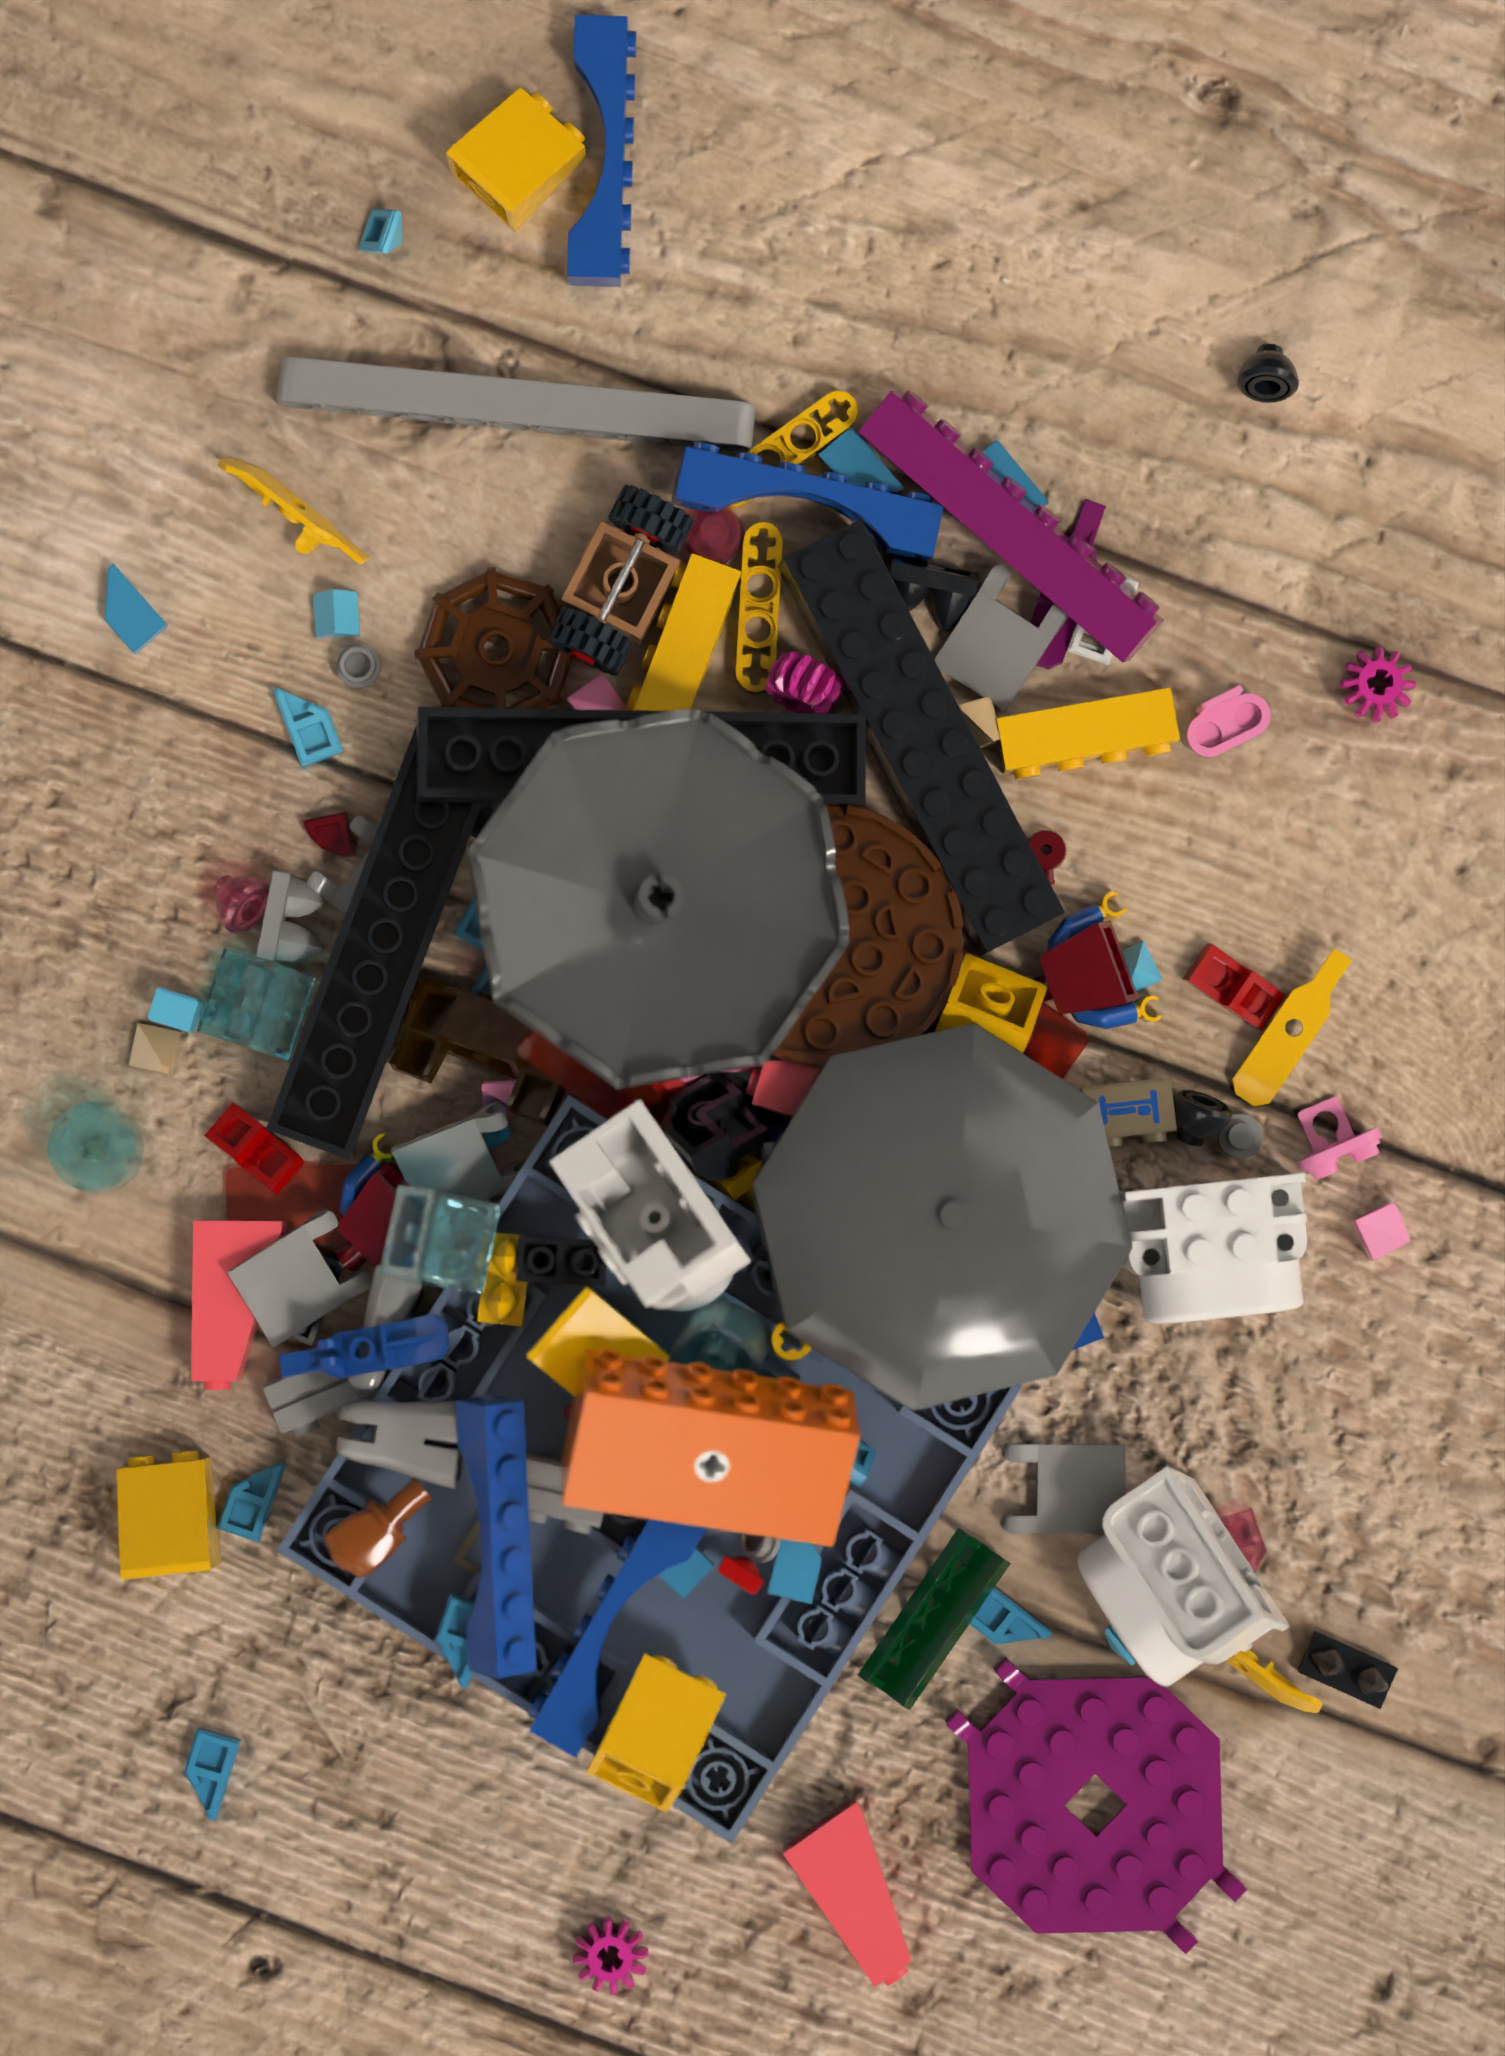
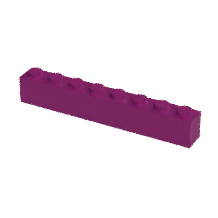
M907 390L905 394L902 391H890L858 432L1122 663L1130 661L1164 621L1156 613L1160 609L1157 603L1141 591L1137 595L1130 591L1123 584L1126 581V577L1110 563L1106 562L1102 566L1091 557L1090 554L1093 548L1081 537L1074 533L1068 537L1057 527L1060 520L1055 514L1041 504L1037 508L1030 504L1024 498L1027 491L1017 481L1009 476H1006L1004 480L990 469L994 462L976 447H973L971 451L958 441V438L961 436L960 432L946 420L941 418L936 422L925 412L928 405L918 395L910 390Z

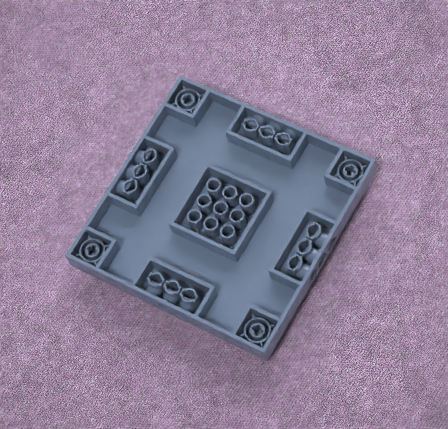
M567 1096L428 1313V1315H437L447 1323L450 1346L444 1356L439 1360L392 1369L372 1401L456 1402V1400L489 1395L523 1400L526 1452L561 1460L569 1421L564 1417L563 1412L568 1404L574 1402L575 1396L533 1363L527 1355L589 1285L528 1282L522 1327L477 1322L487 1232L592 1240L575 1217V1214L581 1211L580 1207L549 1161L609 1120L573 1097ZM693 1175L751 1260L749 1264L734 1273L731 1282L724 1292L711 1303L694 1310L675 1311L656 1309L651 1306L646 1307L630 1282L624 1286L608 1265L606 1266L605 1286H590L669 1353L671 1357L667 1362L685 1365L689 1363H703L712 1369L733 1372L735 1370H746L765 1351L799 1374V1381L802 1383L818 1386L836 1384L844 1387L846 1390L854 1391L860 1430L859 1440L876 1451L869 1475L862 1485L858 1487L849 1481L834 1546L813 1544L821 1556L822 1562L812 1604L767 1593L776 1555L765 1563L753 1561L759 1574L764 1577V1582L756 1594L753 1593L751 1595L719 1574L717 1567L726 1553L729 1555L748 1556L740 1548V1532L707 1528L696 1548L705 1554L715 1566L685 1599L659 1575H656L645 1582L625 1602L615 1616L606 1635L599 1663L598 1691L602 1713L582 1748L593 1755L595 1754L644 1654L650 1657L654 1655L663 1656L677 1665V1670L691 1677L699 1675L712 1680L717 1684V1690L725 1693L726 1696L684 1787L672 1806L732 1844L1023 1385L1019 1384L918 1410H911L873 1388L848 1369L832 1362L813 1349L801 1359L793 1362L777 1358L771 1350L770 1335L781 1321L770 1275L769 1255L762 1241L757 1217L745 1207ZM784 1330L781 1331L779 1336L784 1340L781 1349L787 1352L793 1348L799 1352L802 1346L798 1340L790 1333H786ZM357 1424L349 1438L360 1437L364 1440L372 1441L375 1425ZM338 1453L276 1551L448 1661L436 1636L449 1596L454 1594L476 1601L481 1572L478 1569L476 1574L472 1575L451 1561L479 1518L474 1488L465 1461L463 1460L461 1479L456 1490L416 1479L429 1493L432 1500L428 1501L402 1524L404 1527L402 1532L407 1539L401 1543L399 1548L369 1576L358 1578L347 1570H341L333 1563L323 1537L349 1515L367 1509L364 1504L371 1498L377 1504L380 1502L385 1504L403 1489L413 1477L385 1468L356 1462ZM604 1512L601 1527L591 1526L589 1534L563 1528L565 1520L547 1516L546 1523L530 1521L536 1671L499 1679L473 1672L472 1677L528 1713L540 1692L549 1696L557 1682L556 1679L550 1677L551 1672L563 1652L569 1656L573 1654L579 1640L572 1636L585 1613L594 1617L602 1601L595 1598V1595L607 1574L616 1578L624 1564V1561L617 1558L624 1546L623 1540L630 1534L640 1536L647 1524L640 1517ZM481 1532L464 1556L480 1568Z

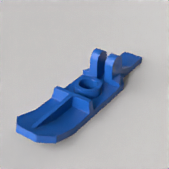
M430 1314L410 1320L335 1333L326 1340L318 1341V1347L279 1355L281 1375L283 1378L322 1371L342 1379L442 1359L450 1346L447 1323L437 1315ZM367 1342L370 1346V1353L366 1358L361 1359L358 1353L359 1347Z

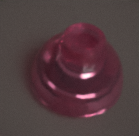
M726 507L715 513L696 510L691 515L695 523L685 541L686 549L690 555L693 553L717 563L726 564L739 554L743 546L745 532L740 518L731 509Z
M226 875L220 878L214 885L212 894L216 898L215 906L221 924L233 934L248 931L256 926L264 917L270 885L253 876L233 878L230 875Z

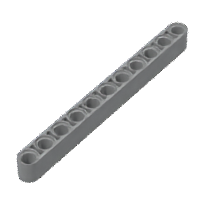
M296 357L280 359L276 397L278 405L298 409L693 447L695 442L715 445L720 450L747 452L752 449L756 406L754 404L734 400Z

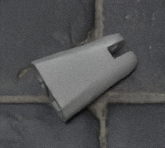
M377 1264L369 1292L363 1328L410 1320L424 1294V1281L401 1270ZM367 1342L359 1347L358 1353L361 1359L366 1358L370 1353V1346ZM388 1370L348 1377L349 1387L354 1395L360 1398L374 1397L385 1382Z
M358 1401L343 1405L340 1416L341 1420L360 1425L371 1424L375 1426L372 1441L364 1440L360 1437H337L336 1451L356 1462L396 1471L455 1490L458 1488L464 1459L458 1447L456 1402Z

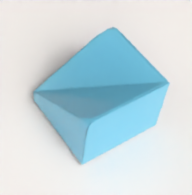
M159 987V989L156 988L148 1019L194 1034L204 1003L200 999Z

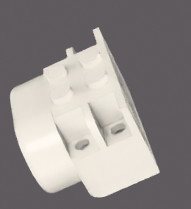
M640 1099L549 1161L581 1209V1211L575 1214L576 1219L600 1249L598 1251L611 1271L616 1274L624 1286L630 1282L646 1307L651 1306L656 1309L675 1311L701 1308L719 1297L731 1282L734 1273L751 1262Z
M1305 1173L1120 1192L1133 1246L1125 1260V1264L1132 1274L1139 1277L1145 1321L1150 1324L1179 1323L1280 1312L1301 1307L1304 1298L1299 1259L1307 1248L1305 1225L1307 1223V1214L1304 1213L1301 1182H1306Z
M1166 1466L1113 1503L1106 1510L1103 1517L1105 1534L1082 1549L1077 1556L1078 1567L1085 1583L1121 1641L1144 1672L1161 1686L1172 1685L1202 1663L1219 1664L1239 1651L1246 1652L1253 1647L1252 1642L1273 1628L1284 1631L1290 1627L1195 1479L1171 1467Z

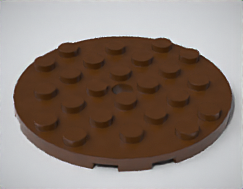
M849 805L847 807L826 806L835 846V869L842 884L849 921V943L826 979L808 1001L788 1034L772 1054L788 1062L812 1068H821L830 1056L921 1036L944 1009L952 988L958 980L963 960L962 928L964 925L961 908L956 892L952 891L946 876L941 870L942 865L926 845L900 824L873 811Z

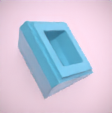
M331 589L313 594L316 639L360 636L358 592Z

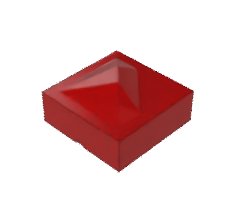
M726 1553L718 1564L717 1570L719 1574L751 1595L753 1593L756 1594L764 1582V1577L759 1574L754 1562L746 1556L729 1555Z

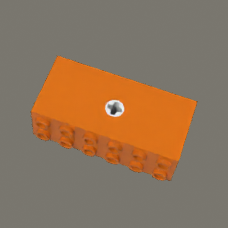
M602 1348L597 1351L585 1349L561 1458L562 1505L833 1547L860 1439L854 1391L846 1390L844 1387L836 1384H825L823 1386L805 1384L792 1377H780L778 1379L761 1377L747 1370H735L733 1372L716 1370L703 1363H689L688 1365L672 1363L652 1355L642 1358L627 1356L608 1348Z

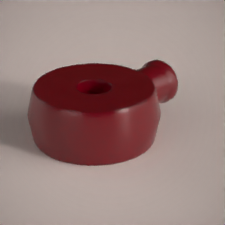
M1040 830L1032 834L1028 841L1052 885L1055 884L1054 869L1064 862L1067 848L1064 839L1058 833L1052 830ZM1048 846L1051 853L1049 855L1042 854L1041 847Z

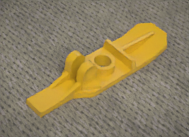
M226 457L219 460L218 466L221 469L236 475L263 498L262 505L268 506L277 503L280 505L279 512L286 519L295 524L302 523L305 525L303 532L295 542V548L299 553L307 554L312 552L322 543L339 548L359 565L367 562L370 558L340 534L329 520L264 469L238 459Z
M1333 948L1313 979L1306 984L1292 989L1244 1063L1234 1075L1232 1080L1237 1096L1253 1106L1269 1104L1330 1015V993L1352 962L1351 958ZM1291 1019H1297L1302 1023V1030L1297 1035H1289L1285 1030L1286 1023Z
M1249 1649L1246 1652L1239 1651L1226 1660L1228 1664L1279 1702L1305 1712L1318 1713L1323 1702L1298 1689L1273 1668L1274 1663L1272 1661L1265 1669L1258 1665L1260 1659Z

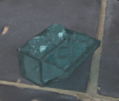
M224 948L220 961L215 968V977L207 1001L201 1011L197 1032L289 1061L316 977L277 963Z
M398 1185L379 1273L409 1284L483 1294L501 1205L435 1189Z

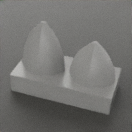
M273 870L256 958L276 963H279V960L297 961L312 957L324 949L322 943L310 931L300 925L287 921L288 917L309 915L324 904L321 896L311 889L307 882L295 878L290 873Z

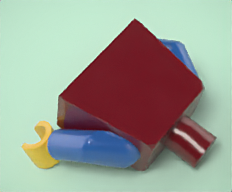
M1115 891L1107 893L1100 900L1098 906L1091 904L1064 918L1048 940V951L1040 956V963L1044 974L1032 979L1048 986L1042 1003L1054 999L1060 1015L1071 1013L1076 1022L1103 1029L1136 1023L1137 1018L1144 1022H1156L1163 1015H1153L1150 1017L1145 1012L1146 1003L1152 1000H1159V997H1138L1111 922L1118 920L1126 912L1127 907L1119 912H1112L1107 907V901L1118 896L1119 893Z
M385 1133L375 1137L372 1148L373 1153L365 1155L343 1183L339 1205L343 1218L337 1227L348 1242L338 1251L337 1257L350 1271H357L367 1260L375 1268L377 1264L382 1266L391 1265L398 1270L426 1266L453 1247V1240L471 1237L476 1230V1226L470 1228L465 1234H461L456 1230L455 1223L458 1218L466 1214L465 1212L453 1215L448 1221V1228L446 1230L442 1229L447 1222L389 1163H386L383 1167L381 1166L382 1162H390L395 1159L392 1152L383 1154L377 1148L378 1144L386 1137Z

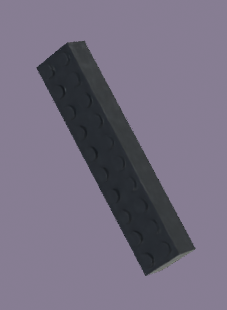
M862 519L784 557L778 565L781 575L829 668L833 669L836 673L835 675L843 682L841 691L852 713L866 714V740L917 838L929 848L942 865L941 870L946 876L952 891L956 892L961 908L963 927L978 956L981 957L1064 914L1065 911Z
M418 707L416 712V801L503 803L553 732L589 723L611 720L629 721L641 716L667 711ZM705 712L718 717L750 740L761 754L778 760L808 781L816 789L817 793L822 796L826 806L847 807L849 805L861 807L866 804V714Z
M416 727L266 1127L268 1131L348 1160L352 1156L483 803L416 801Z

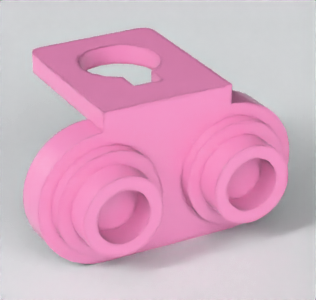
M1239 685L1202 703L1196 709L1198 716L1191 721L1187 728L1186 739L1188 746L1195 754L1211 758L1257 737L1266 730L1270 723L1271 712L1267 702L1256 694L1246 693L1240 695L1243 689Z
M1337 1097L1329 1098L1301 1110L1297 1114L1313 1151V1154L1298 1160L1297 1164L1301 1172L1312 1173L1314 1180L1339 1171L1336 1164L1339 1161V1156L1347 1154V1157L1352 1156L1354 1162L1357 1163L1380 1153L1377 1144L1380 1143L1379 1139L1383 1136L1379 1127L1354 1135ZM1323 1111L1332 1113L1338 1122L1337 1130L1334 1133L1337 1141L1331 1144L1328 1143L1326 1137L1319 1136L1313 1129V1119L1318 1113Z

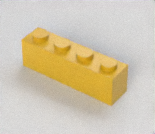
M693 553L688 564L680 561L672 582V587L678 588L673 605L665 602L656 627L662 629L663 632L657 646L653 644L648 646L641 669L648 671L642 687L634 685L626 710L675 711L693 709L739 586L741 571Z
M1171 688L997 718L1000 735L998 747L1003 775L1014 773L1015 780L1040 776V768L1056 765L1058 772L1084 768V760L1101 758L1102 765L1128 760L1127 753L1144 750L1145 757L1170 753V745H1175L1180 740Z

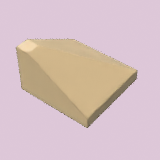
M137 1023L128 1066L172 1075L181 1032Z

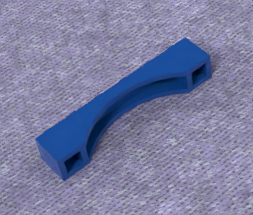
M575 15L573 57L575 70L589 87L599 107L605 128L606 150L603 172L596 193L583 216L568 232L567 279L569 286L621 287V274H630V248L622 247L623 231H631L632 205L624 204V187L632 188L633 161H625V144H634V117H626L627 101H635V74H627L628 57L636 58L637 31H629L628 16Z
M695 442L693 448L686 446L681 452L671 503L674 505L714 514L732 504L759 497L785 496L807 499L828 506L848 517L853 522L862 519L870 537L883 553L926 562L934 556L943 506L933 503L931 495L908 492L907 497L890 493V486L876 482H865L864 487L848 484L847 476L832 472H823L822 477L805 474L806 468L804 466L789 462H780L779 467L762 464L763 458L751 453L737 452L736 458L719 454V447L707 443Z
M498 1395L456 1400L458 1447L466 1463L474 1488L481 1531L479 1589L473 1612L467 1623L469 1670L497 1679L535 1672L536 1655L524 1401Z
M640 1517L647 1524L639 1538L632 1534L629 1535L617 1556L618 1559L624 1561V1564L616 1578L607 1574L595 1598L602 1601L594 1617L585 1613L572 1637L579 1640V1643L573 1654L569 1656L563 1652L551 1672L550 1677L557 1680L549 1696L540 1692L527 1716L535 1721L529 1732L577 1758L602 1713L598 1691L599 1663L606 1635L615 1616L625 1602L645 1582L670 1567L688 1561L707 1527Z

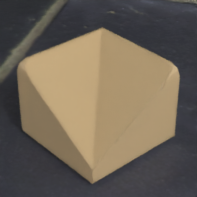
M989 697L958 705L980 749L998 744L1000 735L992 700Z

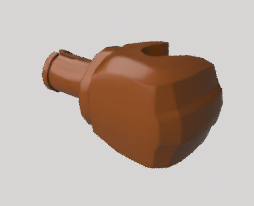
M412 1478L403 1489L385 1504L382 1502L377 1504L371 1498L364 1504L367 1509L349 1515L323 1537L333 1563L341 1570H347L358 1578L369 1576L407 1539L402 1532L404 1530L402 1524L428 1501L430 1502L432 1497L415 1478Z

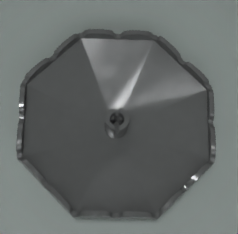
M683 709L641 716L629 721L611 720L589 723L553 732L467 852L493 1002L616 1089L764 1065L788 1034L808 1001L826 979L849 943V921L842 884L835 869L836 855L828 810L822 796L817 793L816 789L808 781L789 767L772 757L761 754L750 740L718 717L701 710Z
M975 1023L830 1056L812 1080L796 1107L791 1121L773 1144L752 1183V1196L764 1247L769 1255L770 1275L774 1294L786 1331L817 1353L848 1369L873 1388L911 1410H918L1057 1375L1133 1248L1099 1102Z

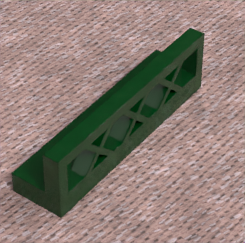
M958 1528L857 1676L868 1684L881 1689L900 1705L911 1710L1011 1563L975 1537Z

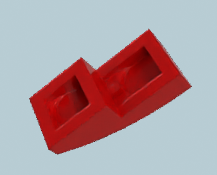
M1210 943L1204 946L1183 977V980L1259 1031H1263L1286 994L1256 972L1246 969Z
M233 1102L204 1135L207 1140L276 1196L305 1163L300 1155L273 1136L261 1123Z

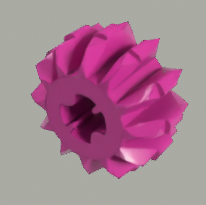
M1377 646L1374 648L1372 660L1364 650H1361L1356 654L1359 665L1347 662L1343 667L1345 672L1353 677L1339 681L1340 688L1352 689L1353 693L1343 699V703L1346 706L1356 700L1360 703L1355 711L1356 717L1361 718L1369 708L1371 709L1372 722L1378 723L1382 718L1383 710L1390 719H1394L1399 715L1396 704L1402 707L1410 705L1411 699L1401 691L1413 690L1416 687V682L1402 680V676L1410 672L1412 667L1410 664H1404L1399 669L1395 666L1400 657V653L1394 651L1385 661L1382 647ZM1375 675H1380L1382 677L1380 682L1385 680L1387 687L1379 695L1374 694L1375 687L1369 689L1367 683Z
M798 652L781 653L779 659L773 663L765 688L767 693L773 697L775 703L783 705L786 710H791L795 713L829 714L830 711L834 710L839 700L838 697L842 690L843 682L835 675V671L823 665L822 661H816L809 655L803 656Z
M605 1916L603 1923L604 1931L601 1932L594 1922H590L587 1924V1931L591 1938L579 1935L576 1939V1945L585 1951L575 1953L573 1955V1963L588 1964L581 1969L578 1977L583 1981L594 1974L596 1978L593 1981L592 1990L595 1992L601 1989L603 1981H608L610 1994H617L618 1980L620 1979L628 1989H631L635 1986V1981L630 1972L637 1975L645 1974L646 1966L637 1961V1959L648 1957L649 1949L644 1946H635L643 1938L641 1930L634 1931L629 1936L626 1935L630 1921L627 1919H623L619 1929L616 1930L613 1929L612 1917ZM609 1946L617 1947L619 1949L618 1957L622 1960L617 1963L616 1959H614L613 1965L603 1962L604 1953L600 1950L604 1948L608 1952Z

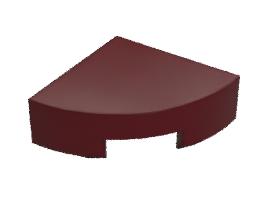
M347 812L303 820L308 835L323 850H327L337 856H356Z

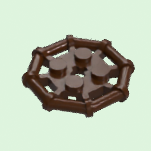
M487 567V572L442 594L437 592L432 599L435 602L419 649L414 650L415 660L420 661L441 703L440 707L492 708L462 698L468 689L472 687L495 695L496 708H506L505 695L518 690L528 683L539 692L508 708L545 709L551 705L558 706L562 701L560 695L573 657L564 654L562 650L556 649L547 640H542L531 619L537 610L541 608L552 629L561 609L553 595L555 590L549 584L541 586L496 571V567ZM498 590L531 600V602L524 610L498 602ZM488 591L489 602L482 605L481 608L464 614L456 607ZM448 615H451L458 621L451 646L438 647ZM497 637H502L505 639L504 646L509 649L507 656H500L497 661L491 660L490 652L484 649L487 642L494 643ZM557 650L545 684L535 676L543 651ZM452 657L463 678L454 690L438 660L440 658Z

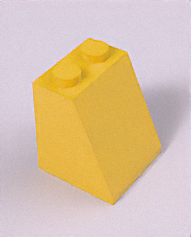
M522 87L517 89L446 152L452 175L515 233L587 157L586 148L583 144L585 141L583 134L569 121L562 125L550 114L553 111L552 106L539 93L534 91L530 96Z
M965 953L956 985L953 986L932 1033L975 1023L1023 1054L1031 1037L1048 986Z
M589 1285L534 1346L527 1357L575 1396L585 1349L597 1351L602 1348L616 1350L622 1355L640 1358L652 1355L661 1357L666 1361L670 1359L671 1355Z
M198 1450L171 1453L172 1461L155 1463L154 1455L127 1458L128 1466L116 1469L121 1580L206 1571L213 1569L221 1563L219 1534L216 1528L218 1524L211 1457L199 1458Z
M644 1654L586 1773L667 1813L684 1787L726 1694L717 1690L718 1686L712 1680L699 1675L691 1677L677 1670V1665L663 1656L654 1655L650 1657Z

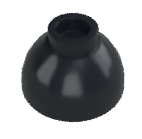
M1264 344L1258 347L1257 353L1250 356L1242 365L1238 374L1237 386L1244 395L1252 400L1274 403L1294 395L1298 390L1299 381L1296 368L1291 360L1283 354V349L1276 344Z
M1180 1090L1173 1095L1176 1126L1179 1129L1177 1138L1189 1145L1202 1146L1204 1139L1213 1137L1221 1132L1232 1117L1229 1107L1224 1102L1210 1095L1193 1090Z

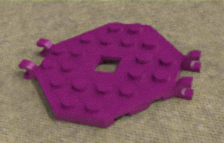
M1005 1657L994 1668V1671L1015 1693L979 1730L956 1708L945 1720L946 1725L965 1741L968 1746L971 1872L1036 1934L1163 1931L1178 1948L1187 1954L1198 1943V1940L1175 1916L1208 1881L1212 1879L1234 1902L1247 1891L1244 1884L1223 1865L1220 1739L1165 1686L1157 1684L1149 1676L1028 1679ZM1094 1774L1125 1802L1124 1807L1098 1834H1093L1065 1807Z

